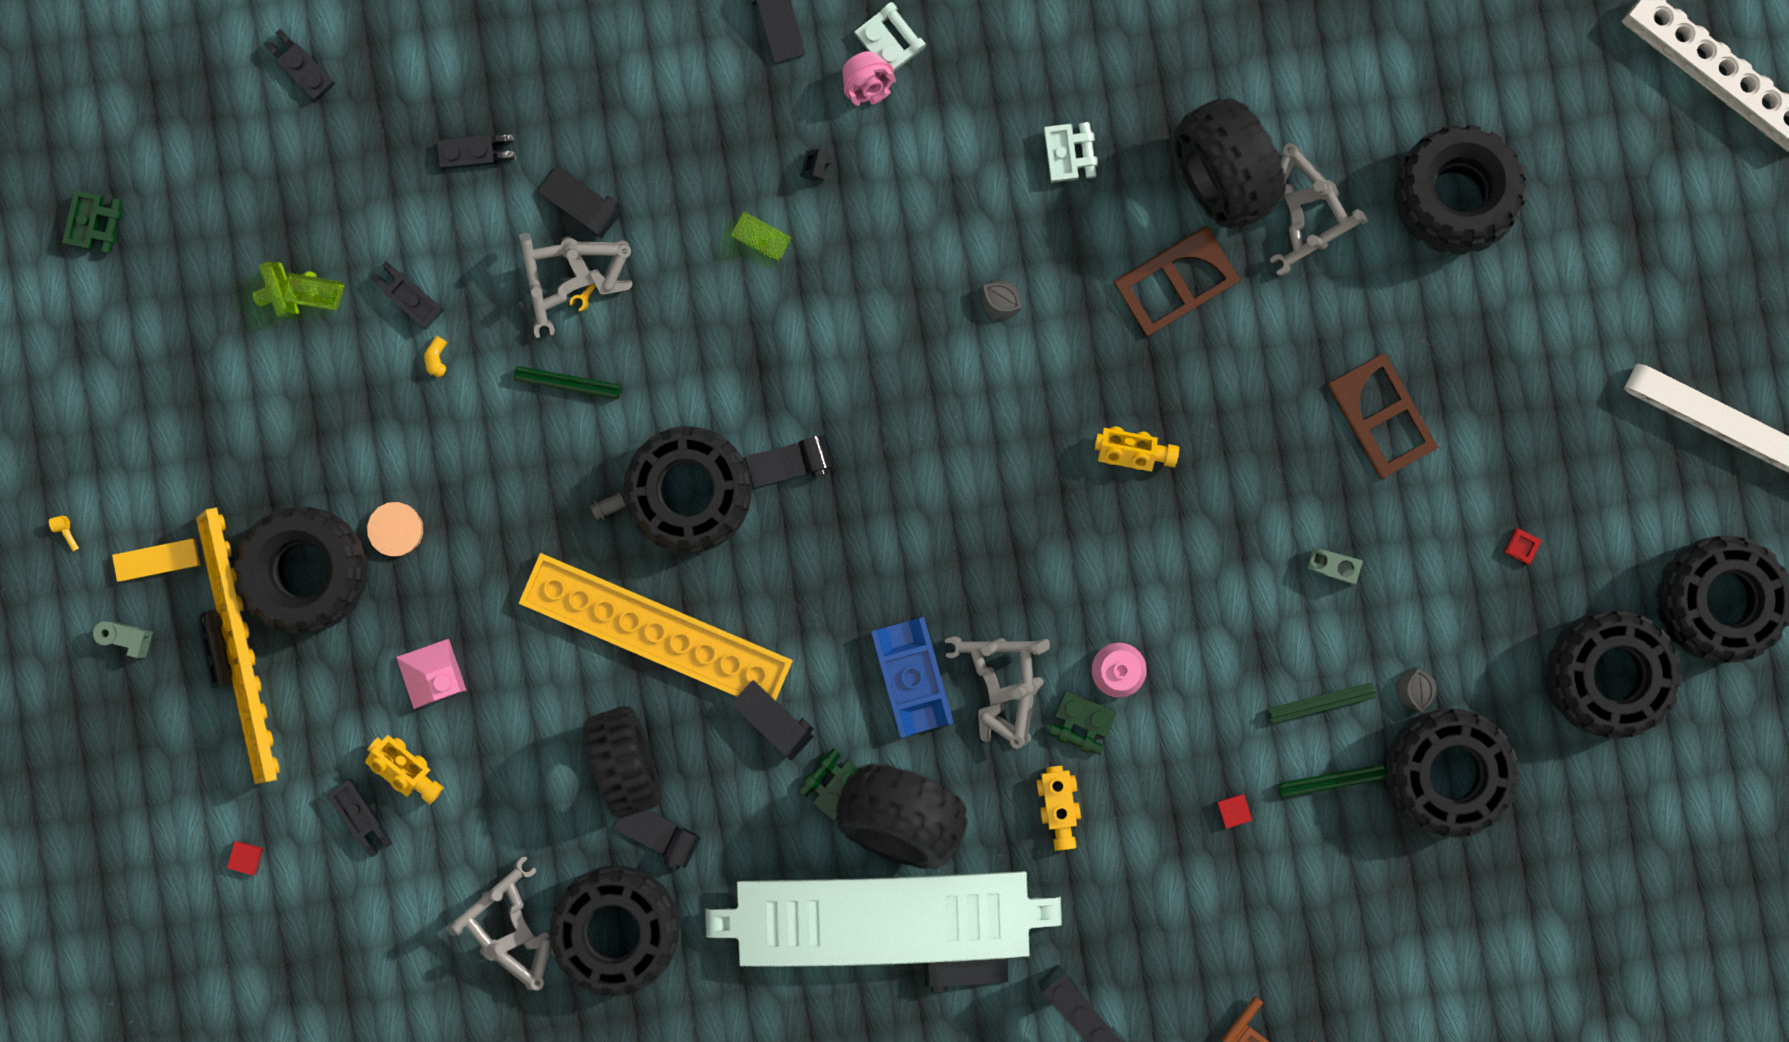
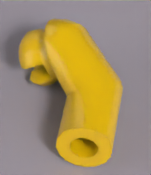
M437 335L425 351L424 361L426 371L430 375L434 374L436 377H441L446 372V366L441 363L439 355L448 342Z

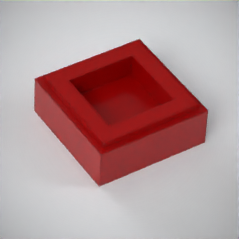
M1515 528L1503 553L1526 565H1530L1542 540L1519 528Z
M1243 793L1217 801L1226 829L1252 821Z
M235 841L227 868L256 875L263 848Z

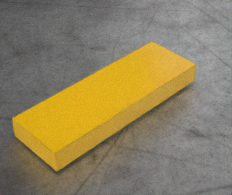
M196 539L112 555L117 582L201 566Z

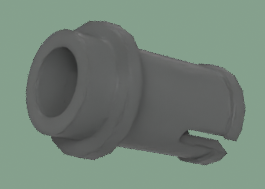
M620 492L600 502L595 500V504L590 506L596 520L602 519L603 521L606 520V516L626 508L625 501Z

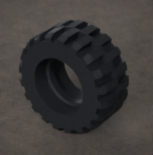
M621 706L588 717L583 724L587 754L597 786L611 815L617 818H624L657 807L662 798L659 777L650 746L635 711L631 707Z

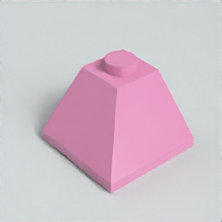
M449 639L396 657L414 709L467 691Z

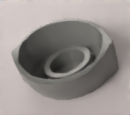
M999 279L984 284L982 286V307L992 318L998 320L1009 319L1022 310L1021 292L1014 283L1007 280Z
M1414 667L1399 678L1396 685V693L1399 701L1406 708L1417 713H1423L1435 701L1437 685L1433 676L1428 672Z

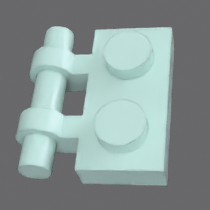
M1089 122L1079 124L1080 134H1073L1072 124L1044 127L1051 183L1078 179V168H1085L1086 178L1097 177L1096 166H1098L1097 157H1094L1092 145L1095 139L1094 133L1090 130ZM1075 144H1082L1083 158H1076Z

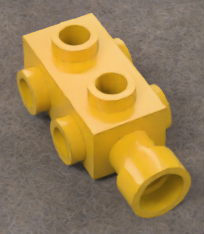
M1120 427L1104 428L1102 434L1097 433L1094 450H1099L1098 462L1151 472L1155 461L1163 462L1164 466L1175 468L1179 455V446L1171 444L1167 446L1157 445L1158 438L1151 437L1147 432H1138L1137 434L1124 432Z
M389 735L383 740L378 737L367 749L370 754L365 763L370 766L373 772L381 775L395 790L401 792L406 797L416 790L422 795L421 798L430 805L443 791L444 787L437 781L432 782L426 777L430 771L426 760L419 755L413 756L409 753L401 739H392Z
M1062 766L1047 767V773H1042V779L1037 780L1038 795L1044 796L1045 807L1040 808L1042 824L1048 823L1049 829H1055L1056 839H1053L1055 851L1076 848L1075 836H1072L1071 827L1077 826L1076 819H1081L1079 802L1074 803L1072 792H1077L1075 775L1070 776L1069 770L1063 771ZM1055 781H1060L1063 784L1061 791L1056 792L1053 790L1052 785ZM1058 809L1066 810L1067 814L1064 819L1057 818L1056 812Z

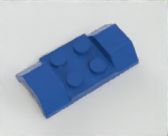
M922 617L871 631L900 738L953 724L925 618Z

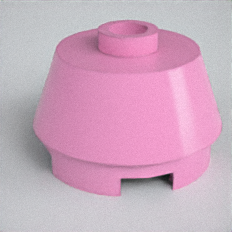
M871 51L853 56L845 63L842 69L844 93L857 106L861 102L870 101L871 105L880 102L891 93L888 89L891 84L896 83L893 67Z
M1112 643L1103 647L1096 654L1092 663V677L1096 686L1103 693L1112 697H1127L1139 690L1144 683L1146 663L1142 654L1135 647L1126 643Z

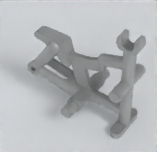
M1292 143L1284 146V154L1280 160L1285 173L1284 182H1286L1294 164H1296L1313 183V187L1296 191L1294 186L1286 184L1284 198L1292 216L1289 234L1294 251L1285 256L1277 254L1270 259L1271 263L1283 261V268L1277 271V274L1280 276L1287 274L1291 269L1290 265L1316 249H1326L1328 242L1356 225L1360 223L1365 224L1369 221L1366 214L1358 209L1353 211V215L1348 218L1338 200L1340 192L1334 182L1326 180L1303 155L1301 148ZM1320 199L1326 200L1339 224L1319 236L1310 235L1307 238V243L1303 245L1300 230L1304 228L1305 222L1301 205Z
M530 233L519 235L537 321L533 326L534 335L537 338L540 337L539 328L541 326H547L550 335H554V326L550 320H547L546 310L566 301L567 294L591 284H596L602 295L625 291L632 287V280H617L626 258L631 254V249L624 240L618 242H577L575 239L566 236L562 239L560 245L533 249ZM563 255L568 259L576 277L563 282L558 286L556 294L543 299L536 260ZM581 255H606L613 257L604 276L598 270L589 271Z
M957 636L945 639V643H953L956 647L955 652L946 653V657L955 658L962 653H971L977 674L983 676L987 684L990 706H986L978 712L981 740L990 742L992 729L1010 741L1011 746L1015 749H1019L1029 743L1031 739L1029 728L1033 699L1037 690L1043 685L1041 677L1032 676L1031 652L1034 655H1039L1049 650V639H1041L1039 641H1005V639L999 638L992 642H961V639ZM995 652H1020L1022 680L1017 684L1000 688L994 669L986 667L983 655L989 656ZM1019 699L1015 726L1000 717L999 714L1005 710L1004 702Z
M525 856L516 860L514 864L515 869L490 891H485L480 900L453 923H449L445 929L451 936L459 935L466 926L482 945L480 948L482 956L488 960L498 962L522 981L527 989L540 990L544 985L543 976L549 955L552 954L554 956L552 947H550L549 934L541 933L534 936L526 925L521 913L523 902L515 883L522 877H530L536 872L535 867L529 869L528 872L522 870V864L527 860ZM506 892L512 904L508 913L516 931L498 940H491L474 918L494 901L501 900L502 894ZM520 944H523L527 949H537L531 971L521 965L506 951Z

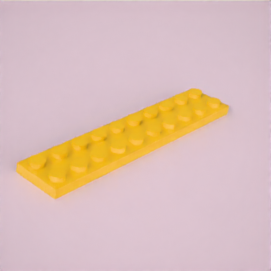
M217 508L207 509L196 517L216 611L220 613V619L223 622L220 630L226 642V657L232 670L231 679L254 783L259 784L277 780L276 774L279 773V765L276 757L272 758L270 749L273 746V738L270 730H266L264 722L267 719V711L264 703H260L258 695L261 692L259 677L254 676L252 665H255L253 650L248 649L246 638H249L247 623L242 622L240 614L243 611L241 596L236 595L234 587L237 584V576L234 568H230L228 560L231 557L229 542H224L222 531L225 530L224 518L222 514L218 515Z
M540 553L518 603L734 696H738L754 680L776 700L793 660L542 553Z

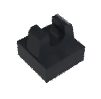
M821 149L806 150L800 177L808 180L831 179L832 175L827 174L824 169L825 165H834L835 160L828 156L829 152Z

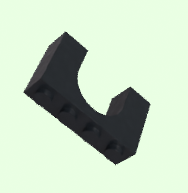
M1059 964L1038 982L1043 995L1085 1042H1127L1093 1008L1080 992L1075 982Z

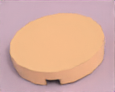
M400 502L386 503L378 507L370 516L367 525L368 538L372 546L380 553L392 557L404 556L420 544L423 536V522L411 506Z

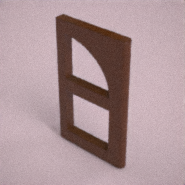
M1205 226L1113 282L1144 334L1148 337L1241 280L1215 240L1209 227ZM1183 258L1205 261L1215 267L1225 278V281L1194 299L1172 262ZM1162 268L1184 305L1152 323L1132 291L1131 286Z
M1385 353L1327 384L1380 479H1386L1390 474L1439 448ZM1382 367L1400 400L1364 420L1360 412L1362 389L1369 377ZM1406 410L1424 443L1388 463L1372 436L1370 429Z

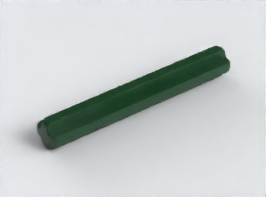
M516 366L514 371V380L612 399H619L621 395V386L615 383Z
M1367 683L1275 706L1268 709L1270 721L1275 724L1374 699L1376 691L1372 683Z
M1381 764L1279 783V792L1281 797L1285 798L1385 780L1387 769L1385 765Z

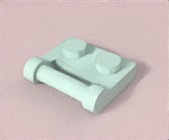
M891 2L855 31V35L868 51L876 53L890 64L895 71L926 46V43L922 38H917L898 14V8ZM888 18L910 45L905 51L884 26L883 22Z

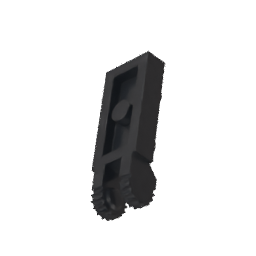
M279 29L276 32L278 38L290 48L282 55L272 42L267 40L264 46L278 59L277 62L317 102L336 83L297 43H294Z
M487 135L437 141L439 167L443 170L495 164V162L514 160V151L494 153V145H505L514 142L513 135H495L493 137Z
M385 261L382 266L389 274L396 278L389 286L382 277L375 273L370 278L384 290V294L423 329L427 330L444 309L405 274L400 273L390 263Z
M215 609L201 613L198 618L200 637L212 689L230 685V679L232 678L231 666L229 663H226L224 654L226 652V642L224 637L220 636L219 631L223 622L220 619V613L215 611Z
M352 779L347 780L326 795L356 841H360L371 857L378 854L376 846L367 836L371 831L375 832L379 841L385 847L392 844L387 832L381 826L382 823Z

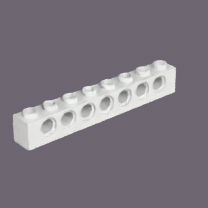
M1638 0L1621 21L1624 25L1789 152V126L1785 124L1783 119L1784 115L1789 117L1788 93L1781 92L1774 87V83L1768 77L1760 76L1756 73L1749 62L1744 59H1738L1731 53L1727 45L1715 41L1709 36V32L1705 28L1693 24L1687 19V15L1682 10L1674 9L1666 3V0ZM1654 15L1662 19L1663 25H1658L1654 21ZM1675 32L1683 35L1684 42L1677 40ZM1697 48L1704 51L1705 59L1698 56ZM1719 65L1725 67L1727 76L1719 72ZM1740 82H1744L1748 86V93L1741 89ZM1762 98L1769 102L1770 109H1766L1762 105Z

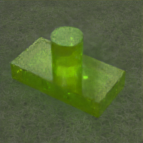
M744 211L731 233V237L777 262L781 260L792 239L791 236Z
M267 261L259 265L266 287L253 292L255 303L262 307L272 302L277 317L291 318L300 314L282 263Z
M311 271L305 272L303 275L288 273L282 299L283 302L338 310L344 285L340 281L318 278Z

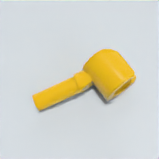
M596 284L589 285L581 295L573 296L570 299V306H573L576 300L580 298L583 301V305L578 311L586 310L589 306L588 298L596 288Z
M66 516L49 519V526L52 532L62 531L72 551L79 549L69 530L70 520Z

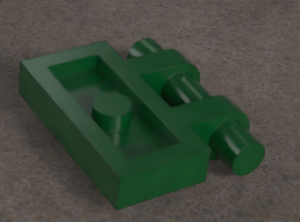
M74 190L62 243L93 250L94 241L99 240L101 241L99 251L110 254L112 244H116L117 240L115 235L118 220H121L123 214L120 211L122 201L111 198L109 208L102 207L105 197ZM100 216L107 217L104 232L97 231Z
M1065 691L1055 715L1065 720L1062 728L1052 724L1048 734L1057 737V741L1064 744L1069 742L1081 747L1080 750L1089 753L1090 751L1100 755L1103 745L1094 741L1095 735L1097 733L1107 737L1117 712ZM1073 724L1088 729L1085 737L1071 732Z
M834 748L827 756H822L819 760V766L811 775L808 774L803 779L804 784L798 790L805 797L812 790L819 793L813 804L833 820L837 817L836 807L847 779L857 770V767L849 760H847L842 768L835 764L841 754ZM830 770L835 776L824 787L820 780Z

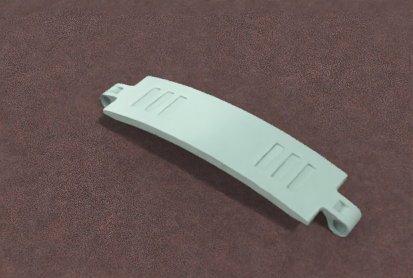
M1026 872L865 879L738 881L737 909H705L706 937L737 938L739 940L740 966L866 965L1029 956V929L1062 925L1061 897H1036L1029 899L1027 897Z

